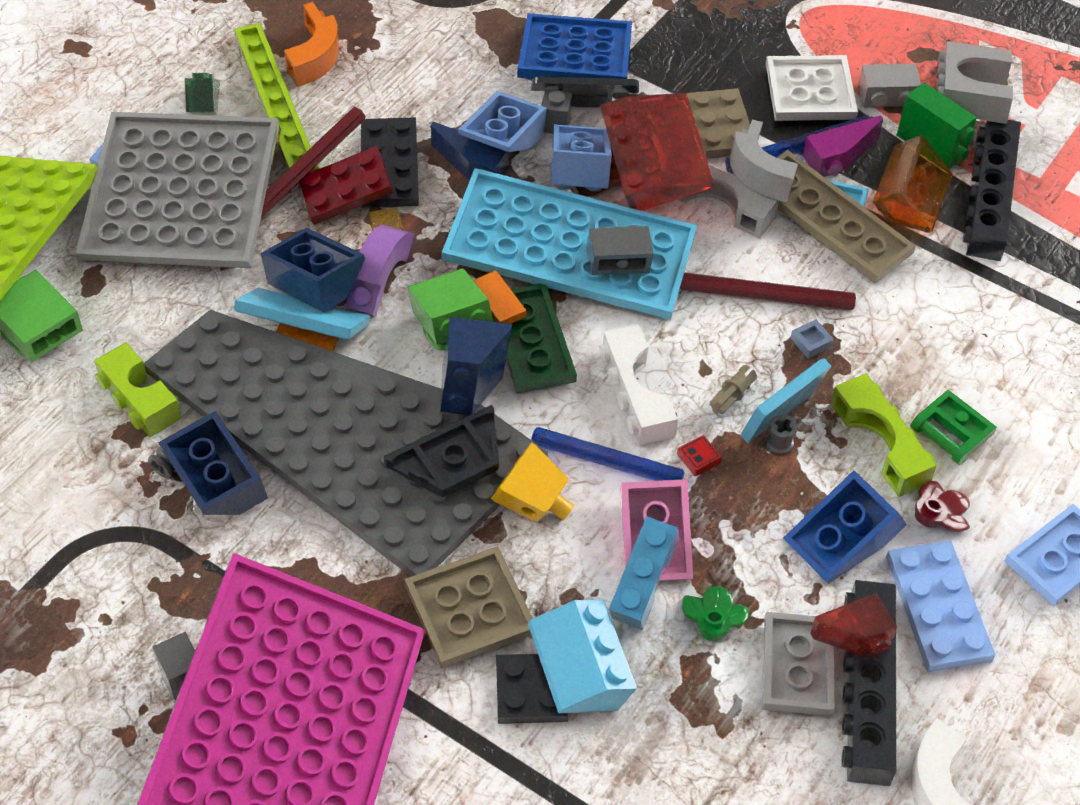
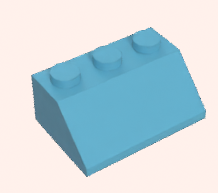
M574 600L528 622L558 713L618 711L637 689L604 600Z

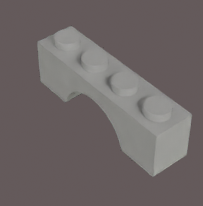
M681 151L663 171L662 192L684 203L701 197L718 199L732 209L735 215L734 227L759 239L776 218L779 200L761 195L744 185L738 178Z

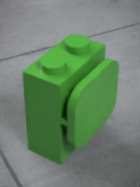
M464 268L407 287L412 311L423 325V333L434 349L445 350L450 317L493 322L489 299Z
M36 269L19 278L0 301L1 336L19 355L25 356L30 362L35 361L83 331L77 310Z

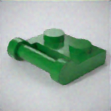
M949 389L921 411L910 424V427L917 433H924L952 455L951 459L958 465H962L970 454L994 435L997 428L996 425ZM934 419L961 440L963 444L959 446L932 425L930 421Z

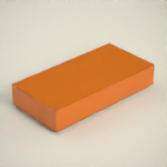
M496 270L473 280L489 299L492 319L495 322L512 324L526 317V309Z

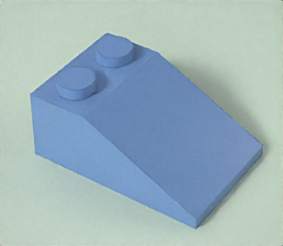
M496 91L458 129V134L507 152L532 149L544 136L547 108Z
M554 124L551 184H556L557 187L563 189H570L573 186L584 187L590 191H600L602 188L608 189L612 156L610 130L607 128Z

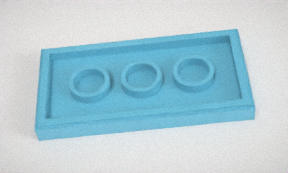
M259 287L236 299L234 310L239 313L349 340L369 325L370 315L338 307L323 312L293 296Z

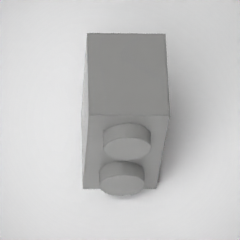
M916 64L862 65L858 82L863 107L904 106L906 95L921 85Z

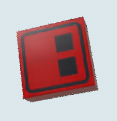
M704 435L679 447L677 450V455L695 477L720 464L722 456Z

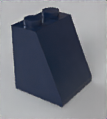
M450 317L442 366L440 412L473 414L503 379L512 324Z

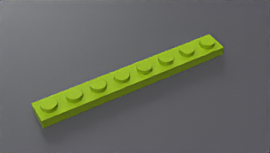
M257 23L235 28V37L267 118H278L281 127L278 146L287 169H289L311 146L261 24ZM317 165L311 172L318 170L319 166Z

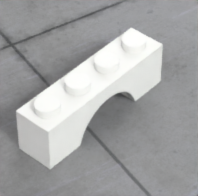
M636 324L604 331L603 344L599 345L600 357L603 363H608L609 380L611 385L616 386L618 389L617 397L621 410H626L627 425L630 434L636 435L639 446L675 438L678 418L669 396L645 389L635 378V374L646 366L648 345L640 325Z

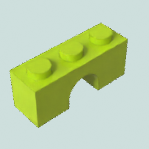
M127 342L94 360L98 372L95 374L97 383L104 391L108 389L112 393L111 397L120 410L126 409L131 423L137 430L142 428L149 437H152L182 419L178 400L160 380L148 387H137L147 381L148 378L143 360Z

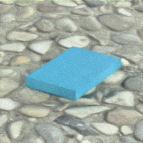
M820 359L760 404L741 432V437L747 444L769 428V423L773 417L786 415L810 397L831 368V365L825 359Z

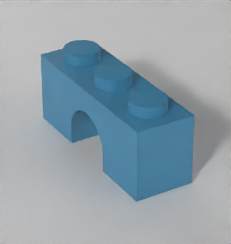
M646 516L609 607L611 618L641 630L644 629L655 601V592L664 568H668L679 541L678 527Z

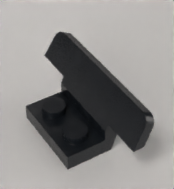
M535 77L532 79L531 91H545V89L573 93L572 107L611 108L613 93H639V81L636 79Z

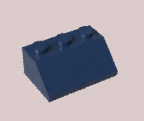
M309 228L301 230L261 253L267 284L323 312L333 309L337 304L348 298L365 261L364 254Z
M216 411L158 442L203 515H240L268 499L260 476Z

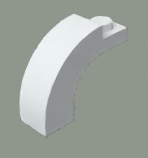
M936 718L924 734L912 763L911 787L917 805H971L958 794L950 777V767L960 755L967 738L938 718Z

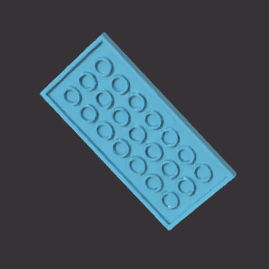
M475 168L442 250L441 260L490 273L496 270L501 276L532 284H544L547 288L671 320L697 225ZM648 226L654 253L649 273L591 275L586 248L589 228Z

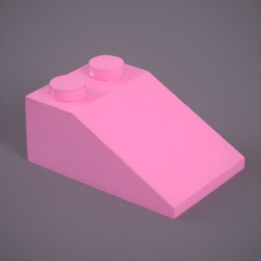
M688 479L621 482L625 568L645 518L648 516L678 527L679 541L669 566L664 568L659 581L693 579Z

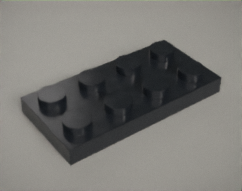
M416 117L365 119L361 123V152L375 146L379 148L393 193L362 205V208L419 206Z

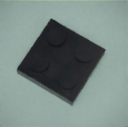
M538 654L496 655L498 724L568 722V713H558Z

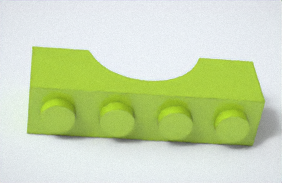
M867 373L835 386L830 405L846 427L869 429L880 435L888 445L890 452L886 456L881 474L898 497L919 489L926 482L932 481L937 467L934 457L923 448L915 432L907 427L901 419L897 408L888 402L880 386L874 383Z

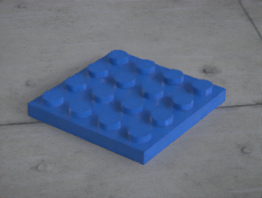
M528 13L517 68V78H525L530 81L535 77L627 79L632 21Z

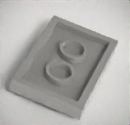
M766 612L764 618L762 710L833 716L835 710L834 618Z

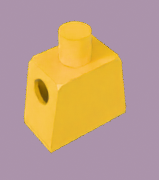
M531 443L524 450L490 498L494 502L533 522H538L548 510L561 520H564L574 507V504L560 495L568 482V477L534 443Z

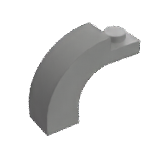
M752 119L749 130L743 129V132L736 131L730 154L731 169L735 176L753 191L787 203L798 164L776 158L765 152L758 143L763 122Z

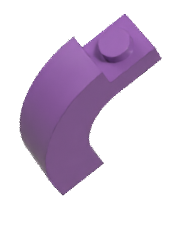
M383 224L377 226L370 233L360 250V253L364 254L365 261L349 293L345 307L377 315L389 274L398 261L407 262L414 233Z

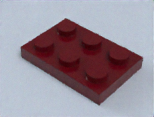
M377 146L313 171L300 181L308 214L314 225L393 193L381 152Z

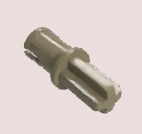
M743 365L731 379H727L722 383V389L709 404L715 414H724L735 401H740L744 397V391L757 379L754 369L746 376L745 373L750 369V366Z

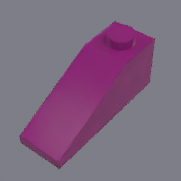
M876 116L807 136L803 153L804 159L811 168L823 177L843 172L879 139L883 123L882 116Z

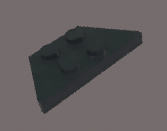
M491 404L384 455V464L386 467L441 497L447 496L499 470L494 407Z

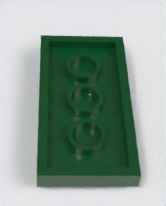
M536 284L511 289L526 309V317L512 323L506 359L516 393L519 394L577 382V373L547 286Z

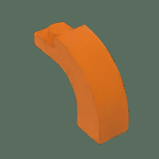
M313 2L303 5L305 25L312 38L301 45L284 50L286 70L297 87L313 82L325 75L334 66L339 55L336 19L334 15L325 17L324 12L319 11Z

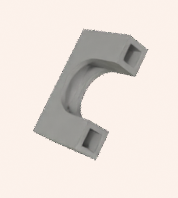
M947 41L945 51L940 50L938 56L936 90L975 115L978 120L1007 124L1013 101V86L1006 85L1012 64V50Z

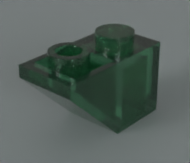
M192 73V78H184L186 112H218L220 80L213 78V75L209 73Z

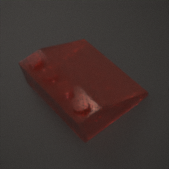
M687 93L625 96L600 105L623 192L630 208L645 211L715 187Z

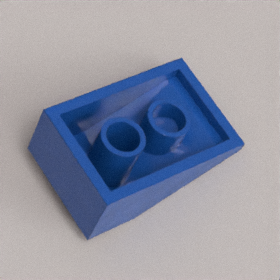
M853 470L783 539L829 584L882 549L907 524L899 512Z

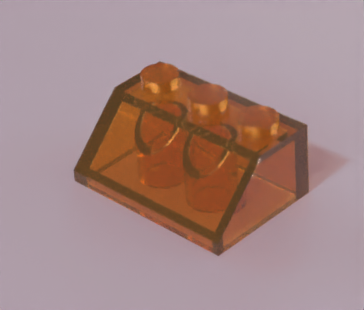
M923 135L894 145L873 203L889 222L926 233L933 232L953 173Z

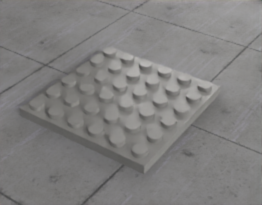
M111 112L97 166L98 169L95 173L75 251L77 259L85 261L251 268L279 130L278 118Z

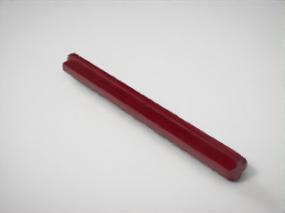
M353 107L266 190L261 219L365 120L366 116L360 108Z
M684 272L680 286L681 290L853 310L856 303V294L854 292Z

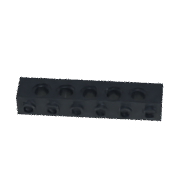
M1007 120V124L986 121L985 127L979 126L976 142L981 143V145H977L973 162H978V165H974L971 175V181L975 182V185H971L968 201L973 202V205L968 206L965 222H970V226L966 225L962 241L967 243L966 255L1001 262L1008 240L1021 128L1020 121Z
M855 580L852 592H846L844 600V612L850 613V620L845 622L843 635L844 642H849V652L845 651L843 659V672L849 673V682H844L842 701L848 704V714L844 713L842 735H848V746H843L841 766L847 768V782L890 786L896 773V584ZM864 617L871 618L874 622L868 621ZM863 647H869L875 652L867 651ZM862 677L871 678L874 680V683L867 682ZM862 708L871 709L875 714H868ZM861 740H869L875 746H867Z

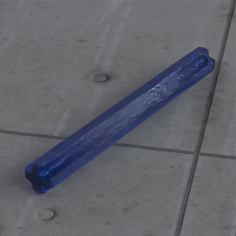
M536 427L532 434L531 440L542 448L653 481L684 479V470L541 427Z

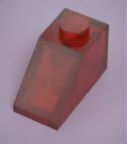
M877 593L815 616L810 634L814 640L862 656L872 651L873 653H880L889 648L892 644L897 625Z

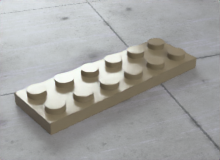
M786 150L777 157L798 164L787 203L779 201L778 209L876 284L914 253L916 245L789 150Z

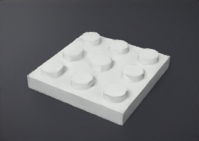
M847 55L767 56L766 69L775 121L856 120L858 109Z

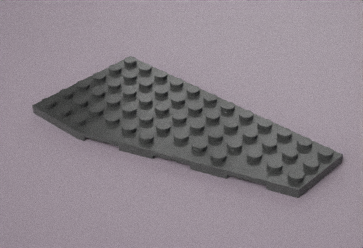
M211 309L144 362L148 375L157 382L160 380L170 392L201 416L205 417L216 411L240 446L410 577L437 568L500 506V504L490 498L520 455L531 443H534L548 457V451L494 414L499 470L447 496L441 497L386 467L384 464V455L468 416L466 414L440 412L441 388ZM481 404V405L476 409L475 412H477V411H479V410H481V409H483V408H485V407Z

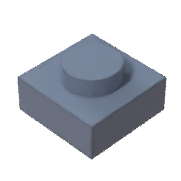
M817 319L792 330L790 337L807 359L833 347L834 342L832 336Z

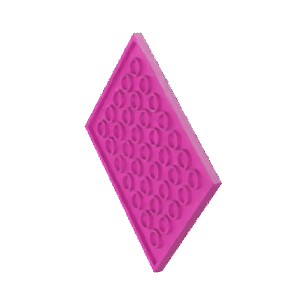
M233 553L137 805H374L426 629Z

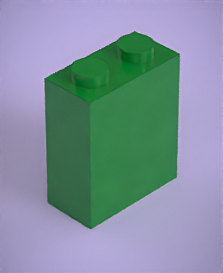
M924 82L906 95L896 136L946 170H949L957 163L961 164L967 158L969 142L975 134L974 126L977 117Z

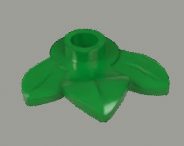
M721 586L710 587L704 592L703 598L685 595L682 599V610L685 617L696 622L700 635L709 641L722 640L731 628L742 626L748 620L749 608L743 605H733L731 593Z

